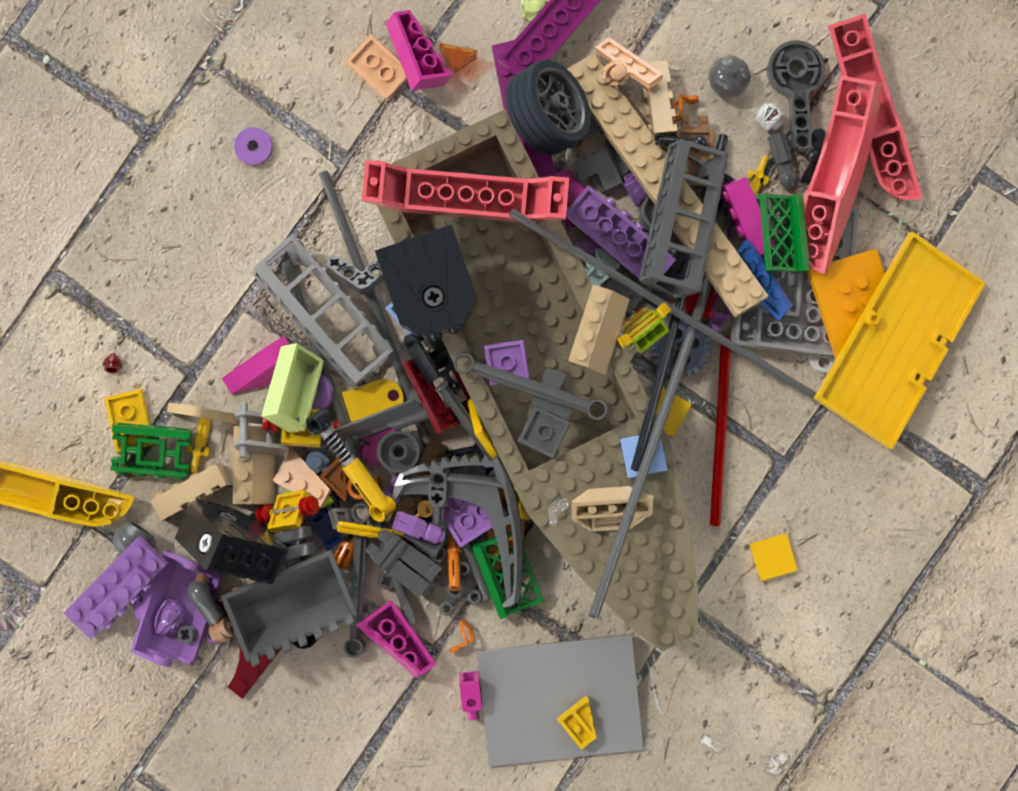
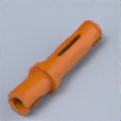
M450 533L448 536V549L446 550L449 565V589L457 591L461 589L460 556L462 552Z

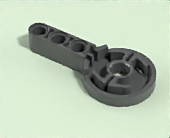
M800 40L781 44L772 53L767 64V76L771 86L779 94L785 96L789 102L791 146L796 153L805 152L812 144L809 95L818 88L825 74V63L821 53L810 43ZM794 62L801 64L803 73L800 75L793 74L790 71V64ZM795 102H801L803 109H798L795 106ZM801 120L805 127H798L796 121ZM803 139L806 143V146H799L797 140Z

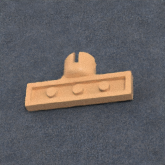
M609 37L595 47L596 53L610 62L602 71L604 80L611 86H618L627 78H633L646 88L651 89L663 79V73Z

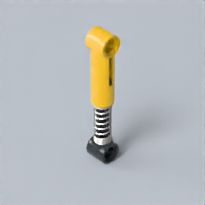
M319 409L306 420L307 428L311 433L320 434L324 440H327V445L330 444V449L333 448V453H336V457L340 458L339 462L342 461V470L368 504L371 517L378 522L384 521L396 508L394 500L384 495L359 458L350 455V450H347V446L343 445L344 442L340 441L341 437H337L338 433H335V429L332 427L334 421L332 414L327 409Z

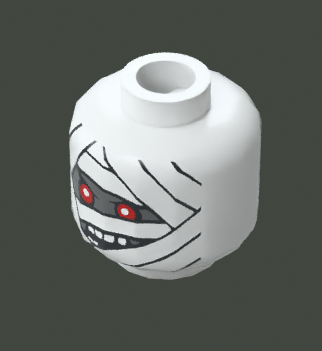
M765 103L755 113L757 115L756 122L765 131H770L772 128L776 131L783 123L781 121L783 112L773 103L768 105Z

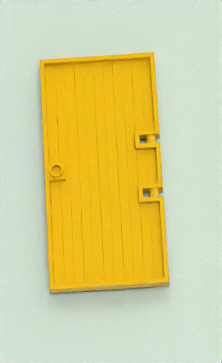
M908 233L813 399L887 449H893L927 389L923 384L925 381L929 382L932 380L949 350L945 345L953 343L986 282L916 233Z

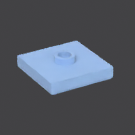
M639 435L620 439L628 478L636 477L638 473L630 468ZM661 438L648 474L667 470Z

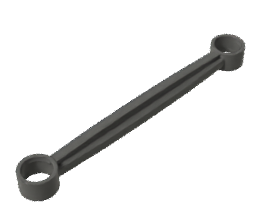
M467 353L458 354L454 359V368L460 374L472 372L533 396L587 412V415L592 420H601L607 414V405L602 400L587 401L526 377L475 362ZM462 356H466L471 361L470 368L465 371L457 368V360ZM594 403L602 404L605 410L603 415L597 418L590 413V406Z
M362 502L352 508L351 515L356 524L367 525V521L372 518L369 513L368 504ZM358 506H365L367 508L368 516L366 519L363 520L357 516ZM355 535L351 581V599L358 616L353 617L355 624L350 626V639L344 644V652L351 658L360 656L366 648L365 642L361 638V630L356 626L363 619L367 537ZM351 641L359 643L361 647L360 653L354 654L350 651L349 643Z

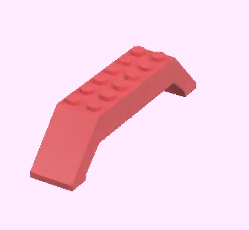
M365 160L362 201L406 213L519 222L509 216L511 210L515 209L535 222L566 219L569 178L549 176L522 179L408 169L383 161Z

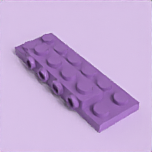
M588 185L568 208L566 218L636 277L640 278L649 237L644 233L646 229L638 222L636 224L632 223L629 220L631 216L624 210L619 212L615 208L617 205L609 197L605 200ZM667 253L663 274L676 260L669 253Z
M139 536L63 614L92 640L104 627L108 629L116 621L114 619L116 615L120 617L128 609L126 605L129 602L133 604L140 597L138 593L141 590L145 592L153 584L151 580L168 562Z

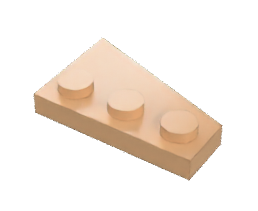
M293 448L289 450L273 479V482L292 492L305 489L310 493L309 496L317 498L319 506L322 508L332 492Z

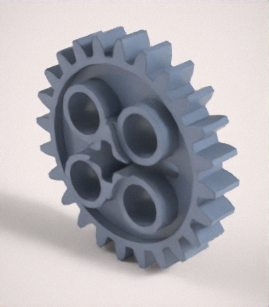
M681 319L678 326L681 338L674 341L666 375L669 372H673L676 360L675 362L671 360L678 350L676 344L679 345L682 342L689 324ZM665 320L664 323L668 327L669 323ZM697 330L695 336L698 347L691 348L688 356L689 363L685 365L683 374L685 373L687 377L691 376L690 371L697 374V367L702 370L704 367L701 363H708L705 356L711 355L707 349L711 348L712 345L706 343L711 338H705V334ZM666 334L656 341L654 346L649 347L650 350H654L650 357L657 358L653 364L659 363Z

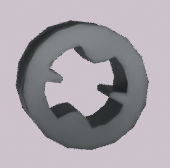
M183 626L177 633L178 640L181 643H193L198 636L197 630L193 626ZM186 631H189V632H188V635L190 636V638H186V637H187V635L185 634Z

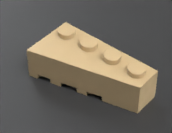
M668 60L646 62L663 73V79L651 89L642 88L643 99H647V106L644 107L645 117H649L647 128L654 137L657 133H677V124H674L675 109H671L670 106L673 105V94L669 90L671 81Z

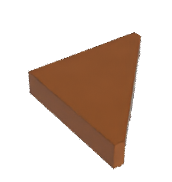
M338 457L319 477L346 502L347 475L342 470V461L339 462L340 458Z

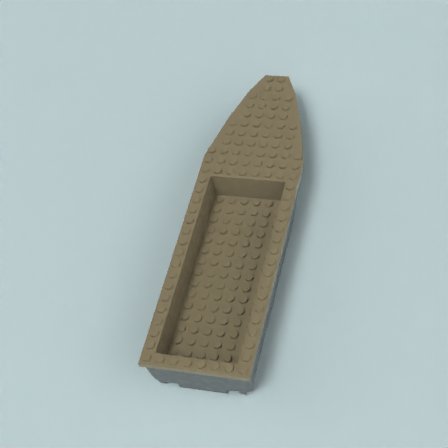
M505 109L392 163L393 165L408 169L522 179L539 178ZM377 205L395 243L452 224L477 296V303L466 326L461 328L462 332L451 335L449 332L442 335V340L453 363L458 354L467 353L475 362L487 365L484 346L524 340L529 378L531 380L541 383L547 367H550L566 375L559 390L590 402L597 399L602 400L607 405V414L601 420H592L587 415V412L574 408L568 420L558 416L571 424L554 459L518 442L535 406L531 404L534 398L533 395L503 384L490 386L489 379L472 372L468 374L459 373L527 514L580 578L596 593L618 530L591 532L577 522L572 521V501L588 489L623 486L633 488L636 477H627L620 439L640 434L649 399L624 348L621 347L618 340H616L606 375L567 363L592 288V284L580 259L520 222L406 213ZM560 220L536 222L571 243ZM432 296L433 303L437 302V298L435 296ZM466 356L458 358L457 368L463 371L468 370L471 366L470 359ZM594 403L590 406V413L597 418L603 415L605 410L602 404ZM655 413L653 425H652V428H651V432H652V430H653V427H654V424H655V421H656V418H657L656 413ZM664 429L661 441L667 470L648 474L642 492L653 496V515L646 517L642 522L629 529L604 601L626 625L662 652L698 634V585L690 528L672 446Z

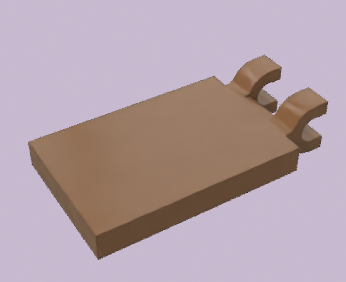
M682 115L680 118L681 129H678L677 136L694 139L696 136H703L707 140V147L713 148L714 129H708V115H700L699 127H689V115ZM692 148L689 150V154L703 162L713 158L712 154ZM687 159L685 169L687 174L701 178L698 175L700 165ZM685 180L690 187H706Z

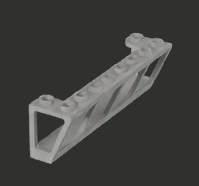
M291 234L254 267L253 276L352 389L387 362L393 352L391 343L387 339L382 338L378 328L368 322L364 312L354 306L353 300L341 291V286L329 277L328 271L324 267H320L316 262L315 256L306 251L299 238H295ZM285 253L296 262L301 259L308 267L288 286H284L268 268L270 264ZM311 272L333 296L313 315H309L290 293ZM336 301L358 325L354 331L337 345L315 321ZM363 330L374 343L373 351L378 358L362 372H359L343 354L341 348Z

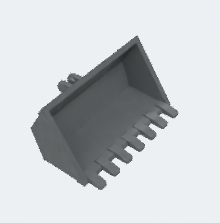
M331 550L279 571L273 585L255 581L221 596L247 662L251 661L253 667L260 664L259 657L265 654L271 660L276 657L275 650L283 648L284 653H288L292 650L291 643L298 641L302 647L307 644L306 637L314 634L316 640L323 638L322 630L330 627L331 632L335 633L339 631V623L346 621L349 627L355 624L353 617L358 616L350 592Z

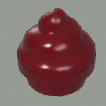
M111 353L103 360L104 371L118 373L122 368V361L115 353Z

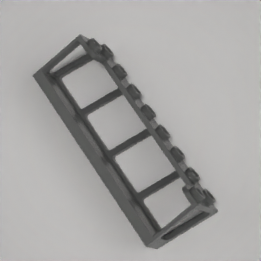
M683 139L673 142L668 146L639 282L673 300H678L701 291L714 222L717 216L718 202L720 201L721 188L724 182V173L727 167L728 153ZM692 148L715 155L716 157L703 162L689 154V150ZM687 159L700 165L698 175L701 178L685 173ZM683 180L707 186L701 214L678 208ZM676 214L700 221L694 249L670 242ZM668 248L692 255L688 277L677 280L663 275ZM661 281L674 285L673 293L654 282Z

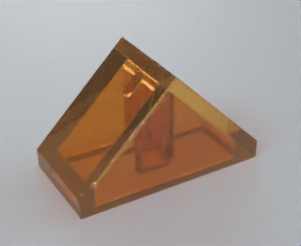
M444 43L439 45L441 54L454 73L476 60L478 56L476 49Z

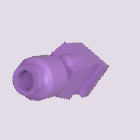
M397 512L392 530L417 539L423 537L424 540L432 543L443 542L445 532L442 531L441 527L431 523L427 524L425 520L404 512Z

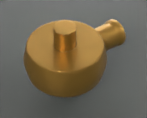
M422 500L419 503L418 513L414 515L415 517L430 518L433 516V507L430 505L429 500Z

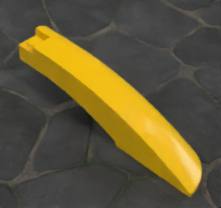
M0 460V504L44 515L48 518L86 526H104L125 515L135 497L92 483Z

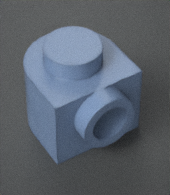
M311 450L307 454L306 464L316 474L319 471L323 473L330 466L328 463L330 457L323 451Z

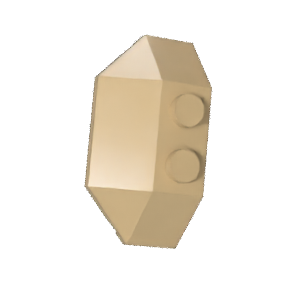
M632 487L588 489L572 501V521L577 522L591 532L618 530ZM645 492L641 493L629 529L642 522L646 517L653 515L652 495Z

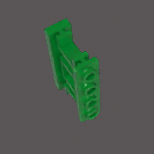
M116 422L112 425V440H122L121 457L111 458L112 466H110V471H115V474L126 475L127 472L135 473V476L153 474L155 478L173 476V479L184 480L185 477L190 475L191 463H181L182 446L192 445L191 438L193 437L194 429ZM121 433L146 435V437H138L137 446H128L129 435H121ZM159 437L180 438L184 440H177L176 450L166 449L167 438ZM144 442L160 444L159 461L143 459ZM128 453L137 454L136 465L119 463L127 462ZM166 457H175V468L181 469L159 467L165 466Z

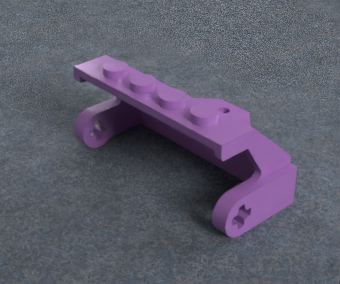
M163 551L161 556L168 563L154 577L153 584L145 592L141 590L138 593L140 597L133 604L135 616L140 620L130 652L166 667H171L173 659L188 665H195L208 623L190 600L188 587L191 582L195 581L197 574L207 575L209 577L208 586L210 593L215 601L224 574L206 571L195 560L177 553ZM175 598L182 604L184 610V624L182 627L193 626L198 633L197 639L193 643H181L177 637L178 631L173 637H171L170 633L161 636L154 632L156 630L154 622L157 612L165 600ZM189 631L185 632V634L187 635L186 638H190V636L188 635Z

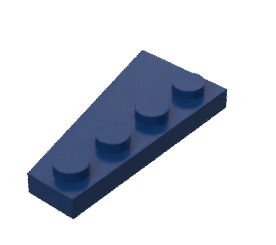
M748 239L737 250V253L768 294L767 299L760 302V304L779 321L793 305L772 273L766 271L764 261Z

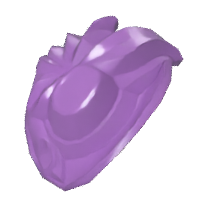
M169 598L161 605L154 622L156 629L154 632L163 636L170 633L171 637H173L184 624V610L178 599Z

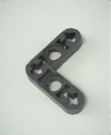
M332 256L326 261L328 272L359 294H367L384 279L378 259L362 272L339 256ZM374 270L381 271L379 275L371 274ZM348 272L354 273V275L349 278L344 276Z

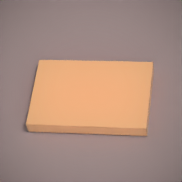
M372 35L346 61L350 68L387 101L407 81L400 60Z

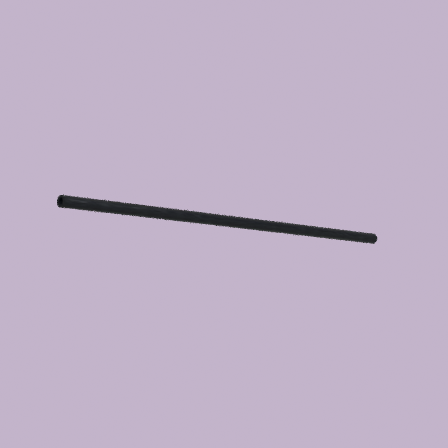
M726 134L719 135L716 145L717 150L725 152L728 141ZM707 186L705 187V190H704V194H703V198H702V202H701L702 204L704 203V198H705V193H706V188H707ZM687 254L681 279L689 275L692 260L690 254ZM686 297L675 300L674 306L683 311ZM671 314L668 326L669 332L665 337L630 468L636 472L639 470L648 444L680 319Z

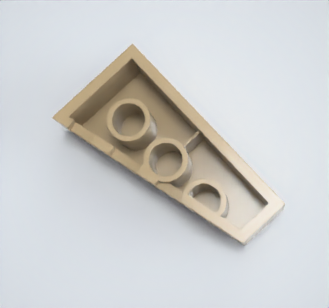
M214 463L206 467V470L190 475L188 480L173 484L170 490L166 492L162 490L154 494L155 498L150 501L160 521H165L188 508L190 502L197 499L206 500L232 486L233 484L224 466Z

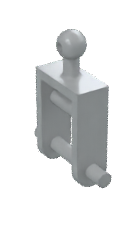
M245 402L240 404V411L235 413V419L240 421V440L235 441V449L239 450V458L246 459L247 452L284 456L289 450V446L281 445L282 429L280 427L278 444L274 443L273 430H269L266 434V442L248 440V423L263 424V417H261L262 412L248 411V403Z

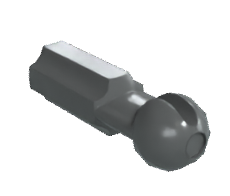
M784 132L773 134L767 137L780 177V184L784 189H794L798 185V176L793 167Z

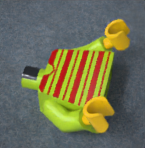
M665 302L662 303L656 310L649 311L646 308H641L636 313L634 311L628 312L626 321L622 324L625 330L622 332V336L617 339L621 347L629 348L633 343L641 354L667 334L669 329L663 321L671 311Z

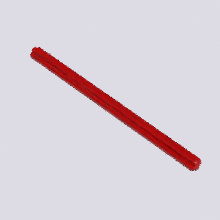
M724 336L727 339L731 340L730 336ZM720 344L710 510L711 526L721 525L731 350Z

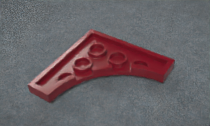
M221 600L218 606L227 614L224 603ZM239 644L238 666L227 688L243 699L274 658L269 660L267 654L259 657L260 664L253 667L251 661H246ZM282 648L275 650L276 656Z

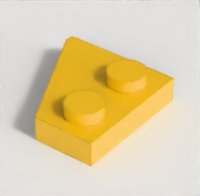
M587 695L557 717V721L581 750L597 738Z

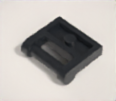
M476 443L473 446L448 451L446 449L443 457L450 461V458L454 455L458 457L476 453L483 460L482 452ZM481 465L448 467L451 473L486 476L485 467Z

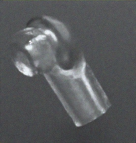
M561 497L549 505L548 525H558V514L569 506L567 499Z

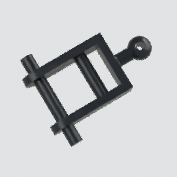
M413 333L406 335L403 340L404 343L401 344V349L403 351L408 350L427 383L430 384L442 377L444 381L447 380L449 382L448 385L454 394L458 395L461 391V386L458 382L453 381L449 374L455 368L443 340L431 341V339H428L437 353V356L431 358L421 343L425 340L424 338ZM442 362L445 369L439 372L436 365Z

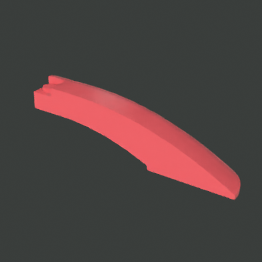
M866 13L828 25L842 76L882 83L878 99L880 108L868 154L878 183L887 193L903 200L923 199L903 126L900 123L883 75Z
M841 75L839 78L824 145L808 190L805 191L803 201L809 266L823 274L827 273L860 186L880 108L878 99L882 85L881 82Z

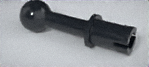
M657 133L655 135V141H658L655 142L656 145L669 146V144L683 139L707 146V140L703 136H696L694 139L678 137L676 133Z

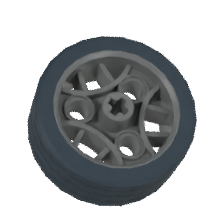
M539 60L514 75L507 84L506 106L508 115L519 136L534 150L546 155H555L579 143L587 136L591 123L588 100L578 80L564 66L552 60Z

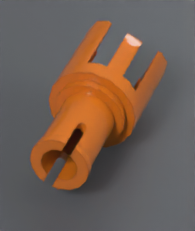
M355 535L348 541L340 542L334 555L338 566L347 571L353 562Z

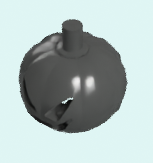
M729 55L721 57L713 63L709 70L708 78L710 86L715 93L722 97L731 98L745 92L751 81V74L748 64L737 56Z
M129 521L122 523L115 530L113 546L121 555L137 537L141 536L153 548L155 538L142 527Z

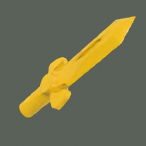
M766 155L762 156L757 171L749 170L747 174V179H751L752 175L755 176L749 183L754 195H758L761 185H766L770 179L764 175L770 158Z
M200 418L194 441L195 449L193 450V444L187 447L186 451L193 454L190 472L197 473L201 456H209V447H206L204 452H202V448L206 446L211 419Z

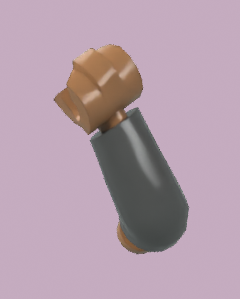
M197 574L195 581L189 584L188 596L207 623L211 625L209 627L211 639L217 643L228 642L232 636L231 631L228 629L232 626L229 617L221 619L223 615L210 593L208 586L209 577L205 574Z

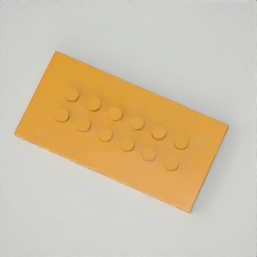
M877 248L831 262L826 274L815 271L812 268L807 271L835 360L885 274Z

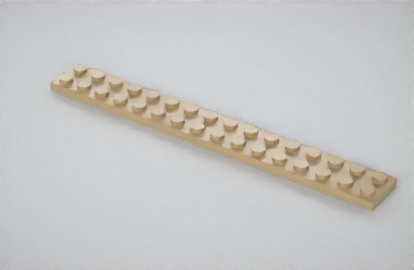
M593 54L567 68V70L578 80L584 90L591 116L656 205L667 154L660 145L655 144L657 142L655 137L619 87L611 86L604 80L602 71L604 67L596 55ZM683 180L678 208L701 214L703 204L688 183ZM676 214L672 230L685 247L694 249L700 221ZM714 222L704 275L736 318L767 299L768 294L719 226Z

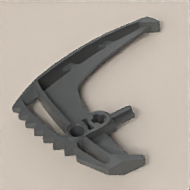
M465 454L460 460L454 455L451 461L443 457L441 463L433 460L431 466L422 463L400 473L394 486L392 499L395 501L399 495L405 494L429 495V502L433 507L432 523L435 525H444L445 507L448 506L449 498L462 499L486 510L495 532L501 556L506 600L502 607H508L517 603L521 598L523 573L522 523L515 489L499 456L491 460L488 455H485L483 460H481L477 454L472 459ZM491 466L494 467L496 478L451 473L448 467ZM422 471H430V473H431V474L417 475V476H411V477H407V476H406V475H409V474H412V473L422 472ZM437 474H441L444 480H440ZM499 487L504 488L509 516L507 517L504 514ZM508 524H511L514 544L513 554H510L509 541L506 527ZM512 563H514V585H513V592H512V590H511V564H512Z

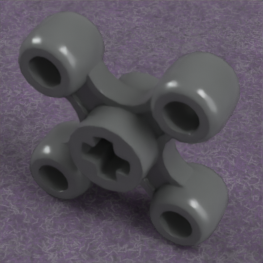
M466 561L460 562V567L465 565L467 571L461 572L460 570L461 589L458 590L457 594L454 591H450L449 580L443 578L440 573L435 576L439 578V583L435 584L433 581L430 582L428 580L431 587L443 588L446 591L447 597L439 606L440 613L444 616L453 614L455 600L460 597L466 598L473 605L479 604L482 601V594L479 590H471L464 585L465 577L471 572V566ZM475 593L478 595L479 598L477 600H473L471 598V595ZM449 605L451 609L447 612L444 611L443 607Z

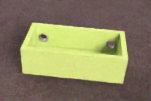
M297 343L281 346L261 417L289 433L306 430V420L310 415L324 360Z

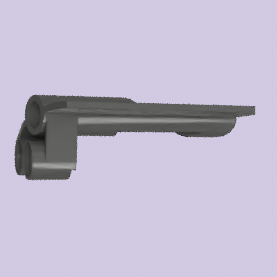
M413 390L410 392L409 401L335 428V433H338L337 437H341V439H348L353 436H357L358 439H365L391 429L398 431L427 420L429 417L416 391Z

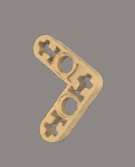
M168 403L167 412L237 424L235 414Z

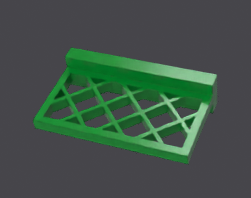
M759 194L766 271L791 272V274L809 271L803 194ZM766 199H769L773 204L771 209L767 206ZM782 200H784L785 210L780 205ZM776 209L782 215L779 220L773 213ZM769 218L775 223L773 228L768 224ZM784 219L786 220L787 229L782 224ZM777 228L783 233L781 238L775 233ZM771 237H772V238L776 241V243H777L774 248H773V246L770 244V238H771ZM786 238L788 239V247L784 244ZM779 247L785 252L783 257L777 252ZM773 256L779 262L776 266H772ZM788 257L790 258V267L785 262Z
M512 532L507 533L508 538L513 537ZM495 537L473 544L474 554L500 619L506 618L511 613L544 602L523 548V567L526 565L527 570L523 568V572L529 574L530 580L528 584L522 583L525 590L517 606L509 608V606L502 607L506 600L504 596L505 589L501 588L500 585L504 575L494 570L496 560L501 562V558L498 557L500 552L498 550L496 556L488 553L486 546L491 544L498 546L497 539ZM509 548V549H510V552H512V554H513V553H514V549ZM511 578V581L513 582L511 590H513L514 579ZM528 589L536 592L538 598L530 601L524 597Z

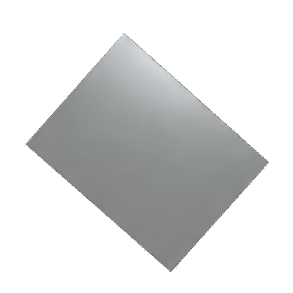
M754 195L760 207L759 195ZM766 199L767 206L771 209L773 204L769 199ZM782 200L780 205L785 210L784 200ZM852 208L832 262L855 255L858 208ZM777 209L773 212L779 220L782 216ZM769 218L768 224L773 228L775 223ZM784 219L782 224L787 229L786 220ZM777 228L775 233L781 238L783 233ZM739 237V248H740L741 245H742L744 242H743L742 238ZM786 238L784 244L788 247V239ZM779 247L777 252L783 257L785 252ZM762 254L760 257L765 263V256ZM773 256L772 266H776L779 262ZM788 257L785 262L790 267V258ZM770 271L793 305L779 321L760 303L736 318L733 315L731 341L741 347L834 357L807 271L799 274Z
M631 634L477 650L489 767L643 750ZM587 695L597 738L581 750L557 721V717Z

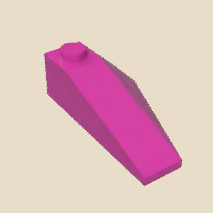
M285 336L279 338L222 377L230 393L236 394L269 386L281 346L290 345L289 340Z

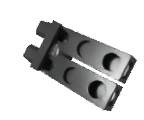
M382 529L377 537L383 541V544L378 548L371 543L366 552L374 563L378 566L380 565L419 598L429 586V583L398 559L401 558L430 582H432L442 568L403 541L393 531L389 532Z

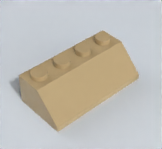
M593 284L567 363L606 375L630 300L629 298Z
M234 426L233 504H275V482H273V479L275 478L276 455L247 452L246 459L239 458V450L235 449V441L240 440V426ZM248 426V440L266 442V430H262V427ZM274 434V443H276V434Z

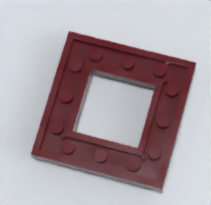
M435 350L428 353L431 358L437 356ZM411 359L404 362L402 366L436 433L439 434L462 424L451 408L445 407L439 393L435 391L434 383H427L414 360ZM442 362L436 365L438 370L445 368ZM453 369L452 371L467 399L461 403L470 414L467 401L471 397L459 373Z

